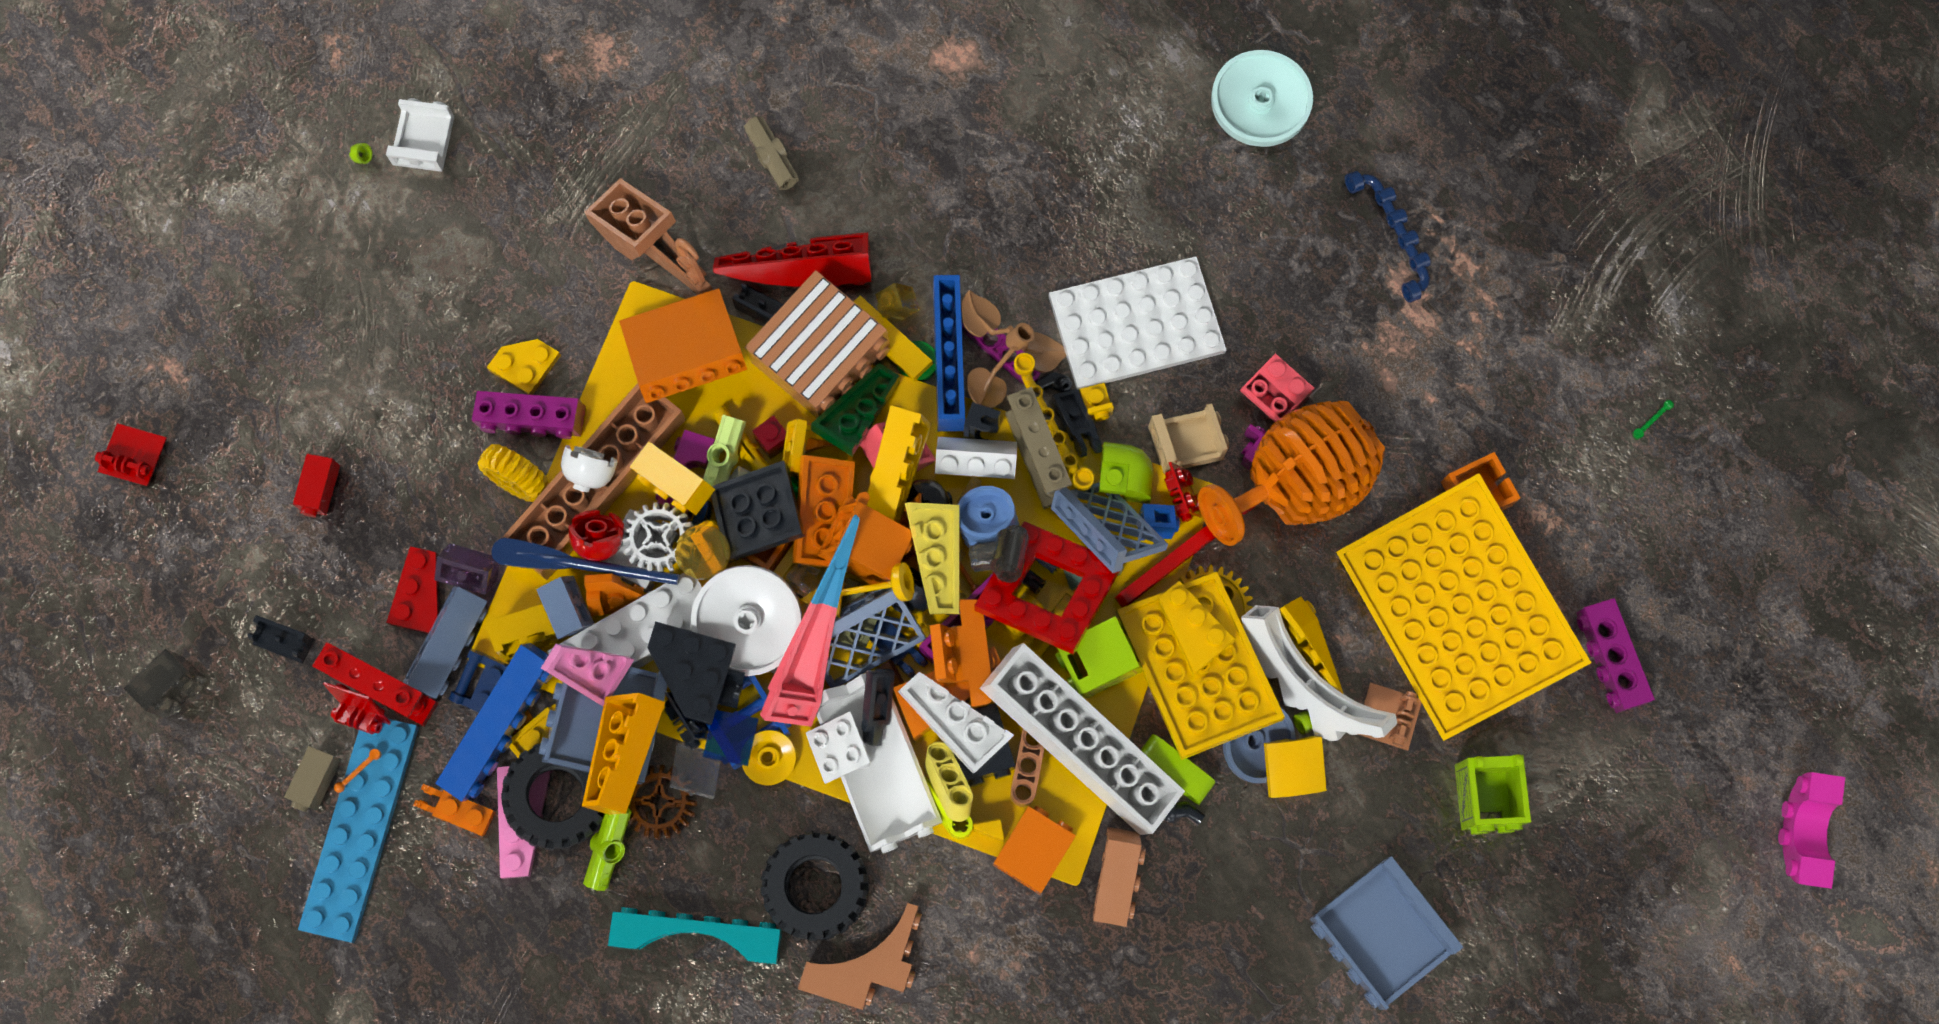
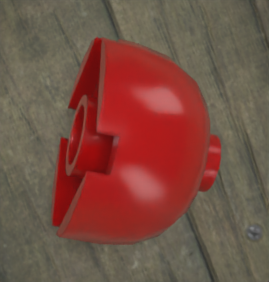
M600 510L585 511L575 515L572 518V524H569L570 544L575 553L590 561L606 560L614 556L622 546L624 523L614 513L609 512V516L600 515Z

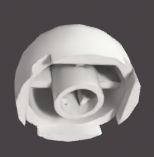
M566 445L562 455L561 468L566 479L574 483V489L589 492L590 488H601L612 479L618 461L611 457L610 462L603 459V453L575 446L572 451L570 446Z

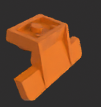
M960 599L959 607L962 626L930 625L935 678L937 681L946 684L968 682L971 706L988 705L992 700L979 689L991 675L984 615L975 611L976 599Z

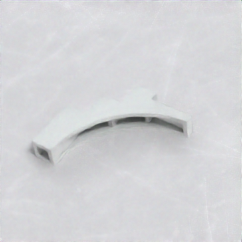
M1255 605L1241 617L1244 631L1265 675L1271 679L1278 678L1285 706L1296 707L1299 710L1308 709L1314 736H1320L1328 741H1338L1347 732L1351 735L1362 734L1381 738L1385 737L1396 726V714L1376 710L1354 701L1337 691L1317 674L1294 645L1284 626L1279 607Z

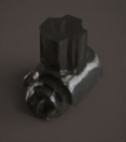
M1011 525L1006 529L1000 530L995 541L970 545L969 556L972 569L975 572L992 570L999 580L1007 583L1016 582L1021 577L1029 542L1027 530L1018 525Z

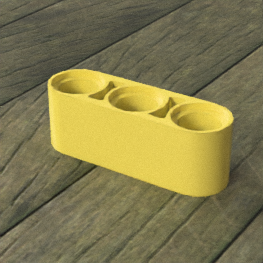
M934 742L927 749L925 771L946 815L953 821L962 822L970 816L973 801L972 790L952 750L944 742Z

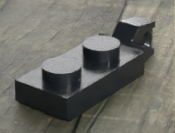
M891 669L866 671L861 726L863 741L871 746L882 745L883 730H885L886 725H890L895 672Z

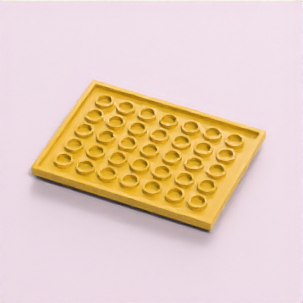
M1479 473L1336 552L1443 741L1591 664L1583 647Z

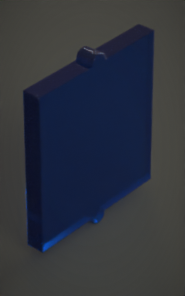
M716 710L713 724L709 728L703 757L722 761L724 765L733 763L748 766L759 719L739 715L737 711L729 713Z

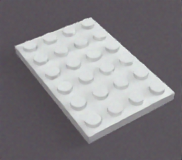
M1197 257L1049 292L1048 295L1077 390L1213 357L1226 352Z

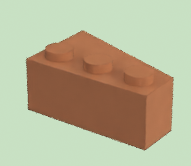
M1107 827V840L1105 851L1102 855L1103 862L1100 878L1098 879L1093 921L1127 927L1128 918L1133 919L1136 902H1131L1133 891L1138 892L1141 875H1136L1138 864L1143 865L1146 848H1141V838L1137 832Z

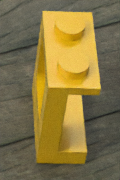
M795 419L787 423L782 461L784 460L788 464L790 476L794 478H799L801 456L805 455L807 440L811 438L828 442L811 431V425H807V421L802 419ZM839 449L838 460H853V456Z

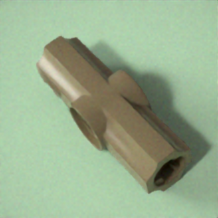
M763 116L751 118L744 125V130L755 147L760 163L764 169H768L779 190H788L794 187L799 178L787 159L788 156L783 144L778 137H774Z

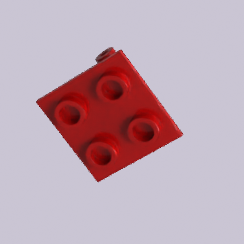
M117 423L107 449L97 452L95 455V461L100 465L97 472L148 487L167 437Z
M1169 462L1171 470L1165 473L1166 478L1164 481L1168 491L1171 492L1169 493L1170 497L1180 495V497L1172 500L1173 504H1178L1174 506L1179 519H1182L1183 523L1191 521L1193 519L1191 515L1202 518L1198 504V494H1194L1191 486L1194 485V480L1190 471Z
M323 683L340 703L331 712V718L336 723L351 728L354 727L369 734L379 733L382 730V723L391 724L384 715V709L373 702L374 699L361 692H353L341 683L336 685Z

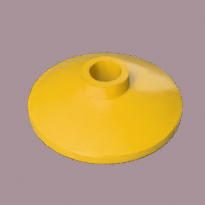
M760 731L752 735L744 744L741 752V765L745 774L755 783L775 785L784 781L793 771L796 762L795 748L790 739L778 731ZM767 751L771 752V759L763 761L762 755Z

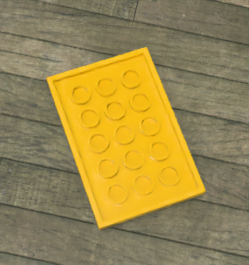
M1217 572L1183 585L1234 637L1235 641L1194 677L1187 659L1179 647L1174 631L1171 629L1159 604L1158 599L1165 592L1117 610V616L1121 620L1125 634H1127L1137 661L1142 666L1144 677L1181 760L1280 722L1285 718Z

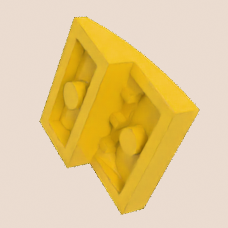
M1311 736L1295 740L1282 739L1264 743L1268 797H1289L1327 791L1322 737Z

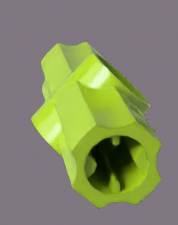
M629 808L626 814H604L600 830L592 836L590 848L593 853L583 882L586 887L596 891H605L608 888L615 863L619 862L625 854V847L622 841L632 812Z

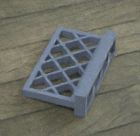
M1100 482L1093 484L1086 491L1069 490L1067 487L1055 491L1051 509L1112 573L1121 571L1123 563L1167 550L1168 543L1120 495L1105 493L1109 497L1107 498L1094 494L1099 492ZM1077 498L1087 500L1088 504L1080 502ZM1091 502L1106 505L1107 507L1105 509L1090 504ZM1109 507L1121 509L1124 513L1109 510ZM1093 514L1103 516L1104 518L1103 520L1098 519ZM1106 518L1122 521V525L1106 521ZM1125 522L1136 525L1139 529L1124 526ZM1109 530L1119 532V536L1113 535ZM1122 534L1138 537V540L1124 538ZM1145 539L1152 541L1154 544L1151 545L1140 541ZM1124 546L1133 548L1135 550L1127 552V549Z
M892 588L872 591L841 608L840 617H835L832 637L835 636V638L830 643L832 648L827 660L825 680L830 688L841 686L926 639L925 633L905 601H900L896 598ZM898 603L902 609L900 619L885 616L887 607ZM867 618L879 620L876 632L862 629L863 621ZM883 621L898 624L895 636L880 633ZM902 626L911 627L917 633L916 636L909 640L899 637ZM843 631L856 633L853 645L839 642V634ZM859 634L874 637L871 649L856 646ZM878 638L892 641L891 650L887 652L875 650ZM836 647L851 650L848 662L833 659ZM854 651L868 654V662L863 665L851 663ZM831 664L846 667L844 675L834 680L829 673Z

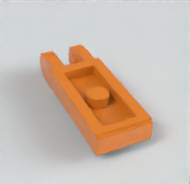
M422 785L421 790L424 793L438 796L440 799L436 807H432L422 800H415L413 806L433 813L432 816L480 836H485L496 811L470 800L461 802L445 790L442 792L428 785Z

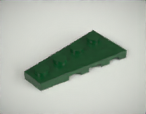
M879 363L811 423V431L850 456H853L898 386L900 375Z

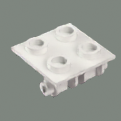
M852 711L806 732L825 784L854 770L870 766V757Z

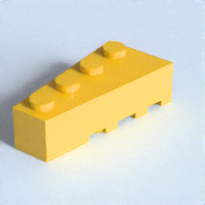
M891 405L875 467L870 477L868 490L870 498L867 506L900 523L932 424L922 414Z

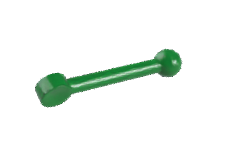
M1666 400L1663 407L1641 428H1637L1632 432L1633 438L1641 439L1644 436V432L1666 410L1674 407V402Z

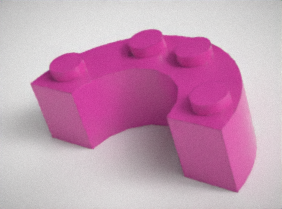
M1814 772L1798 776L1788 801H1785L1782 805L1784 821L1783 828L1779 831L1778 842L1780 845H1783L1786 874L1797 884L1832 889L1835 860L1831 858L1828 851L1827 829L1832 812L1837 806L1842 805L1845 777Z

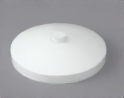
M741 565L719 572L701 588L692 607L691 629L692 632L736 644L729 669L743 672L745 676H754L769 672L779 666L802 620V611L795 592L782 577L762 567Z

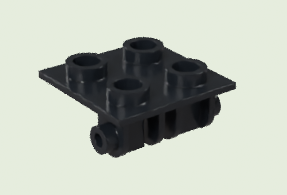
M666 691L665 694L669 700L665 702L664 706L666 708L664 711L669 719L674 721L672 723L673 726L683 722V725L677 729V732L681 733L680 736L686 747L690 746L691 750L701 745L699 740L710 741L711 738L708 735L710 730L707 725L685 718L672 693Z

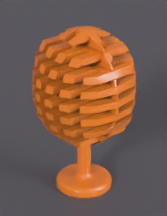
M1348 401L1316 403L1317 405H1307L1286 414L1280 420H1277L1270 427V430H1267L1255 451L1250 478L1254 482L1255 488L1234 499L1224 488L1215 484H1209L1200 489L1198 504L1207 527L1220 542L1227 546H1233L1239 543L1245 534L1242 513L1261 502H1264L1265 505L1268 504L1274 509L1287 525L1313 524L1318 521H1328L1347 513L1369 494L1376 483L1377 475L1379 476L1383 464L1385 447L1378 439L1371 423L1362 419Z

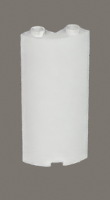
M866 673L859 675L845 685L823 691L821 704L816 714L820 726L852 711L863 740L861 723ZM892 697L890 725H886L885 730H883L882 745L871 746L864 743L870 757V766L854 770L841 777L870 853L880 849L882 853L892 851L898 848V842L918 835L919 838L934 833V826L942 823Z

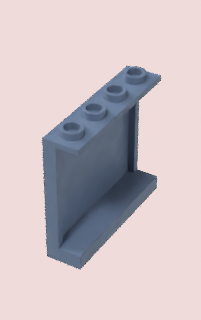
M630 667L612 696L641 693L664 701L668 685L660 671L654 673ZM564 682L562 684L556 683L553 699L557 700L555 711H549L546 726L550 727L548 738H542L539 754L543 755L542 762L589 773L603 706ZM657 728L655 730L637 784H643L645 782V777L652 753Z
M1392 856L1384 859L1310 918L1313 923L1311 928L1321 940L1325 938L1331 947L1328 950L1337 962L1342 961L1349 969L1346 972L1348 977L1355 985L1360 984L1366 991L1364 997L1374 1009L1377 1007L1380 1010L1388 1009V1005L1447 957L1456 954L1463 948Z

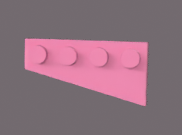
M510 766L497 767L501 879L529 877L536 847L529 845L524 839L521 840L515 831L510 828L503 812L501 799L502 784ZM553 770L538 776L532 783L529 791L530 805L533 811L541 818H543L545 798H547L549 779Z

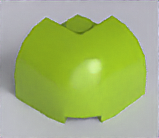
M1104 442L1101 455L1099 492L1124 495L1125 501L1150 504L1154 473L1153 464L1148 455L1142 449L1132 445Z

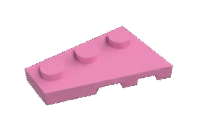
M555 644L541 669L599 705L604 706L605 697L614 694L634 659L623 655Z

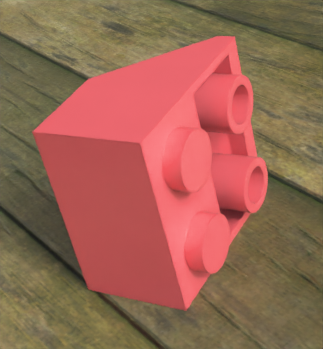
M1275 353L1240 391L1276 422L1286 414L1299 409L1310 397L1314 387Z

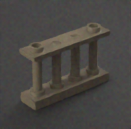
M1030 387L1007 396L1011 410L1005 412V416L1043 509L1051 507L1055 491L1071 486L1072 483L1033 388Z

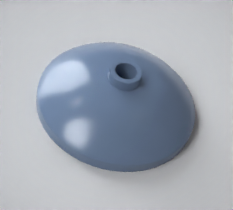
M1282 708L1281 710L1285 716L1284 720L1223 744L1225 760L1232 772L1240 779L1251 783H1266L1264 743L1282 739H1296L1293 723L1289 715Z

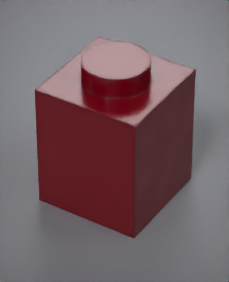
M774 415L752 430L756 442L770 460L784 450L786 431Z

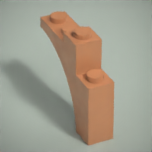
M907 903L905 911L892 933L875 949L863 956L836 964L806 962L798 990L864 1010L865 1005L870 1006L873 1000L875 989L871 988L872 983L903 993L906 987L911 989L916 972L911 971L912 964L902 960L904 956L909 958L914 941L909 940L912 929H918L922 914L917 913L919 907Z

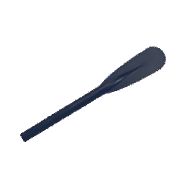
M510 538L497 540L491 551L493 559L498 564L505 566L546 570L575 568L678 585L680 580V574L658 572L655 570L648 571L643 568L575 558L553 548Z

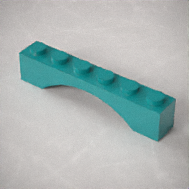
M621 907V912L612 913L608 946L641 950L648 944L666 936L680 933H700L725 941L738 950L747 961L776 965L779 963L782 930L776 929L775 923L760 922L759 927L748 926L749 921L732 919V924L721 923V918L704 916V921L693 920V915L677 913L676 918L665 917L666 912L649 910L648 915L637 914L638 909Z

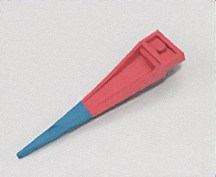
M856 514L853 516L768 686L769 694L760 713V716L765 721L809 727L813 724L822 700L836 612L860 521Z

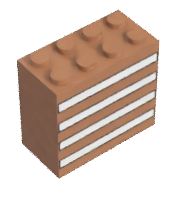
M815 270L745 346V350L752 364L818 418L851 389L860 378L862 379L872 370L871 366L877 359L882 360L890 350V342L886 328Z

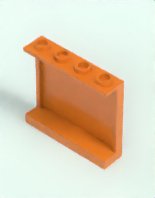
M719 288L619 321L645 403L747 370Z

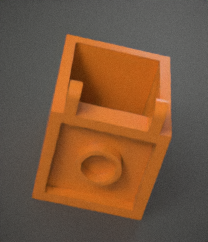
M861 492L856 500L852 496L845 498L842 506L837 511L817 556L831 562L853 516L856 514L860 521L846 571L869 584L891 581L892 568L895 564L901 562L903 556L912 547L911 530L868 507L867 503L870 496L867 492Z

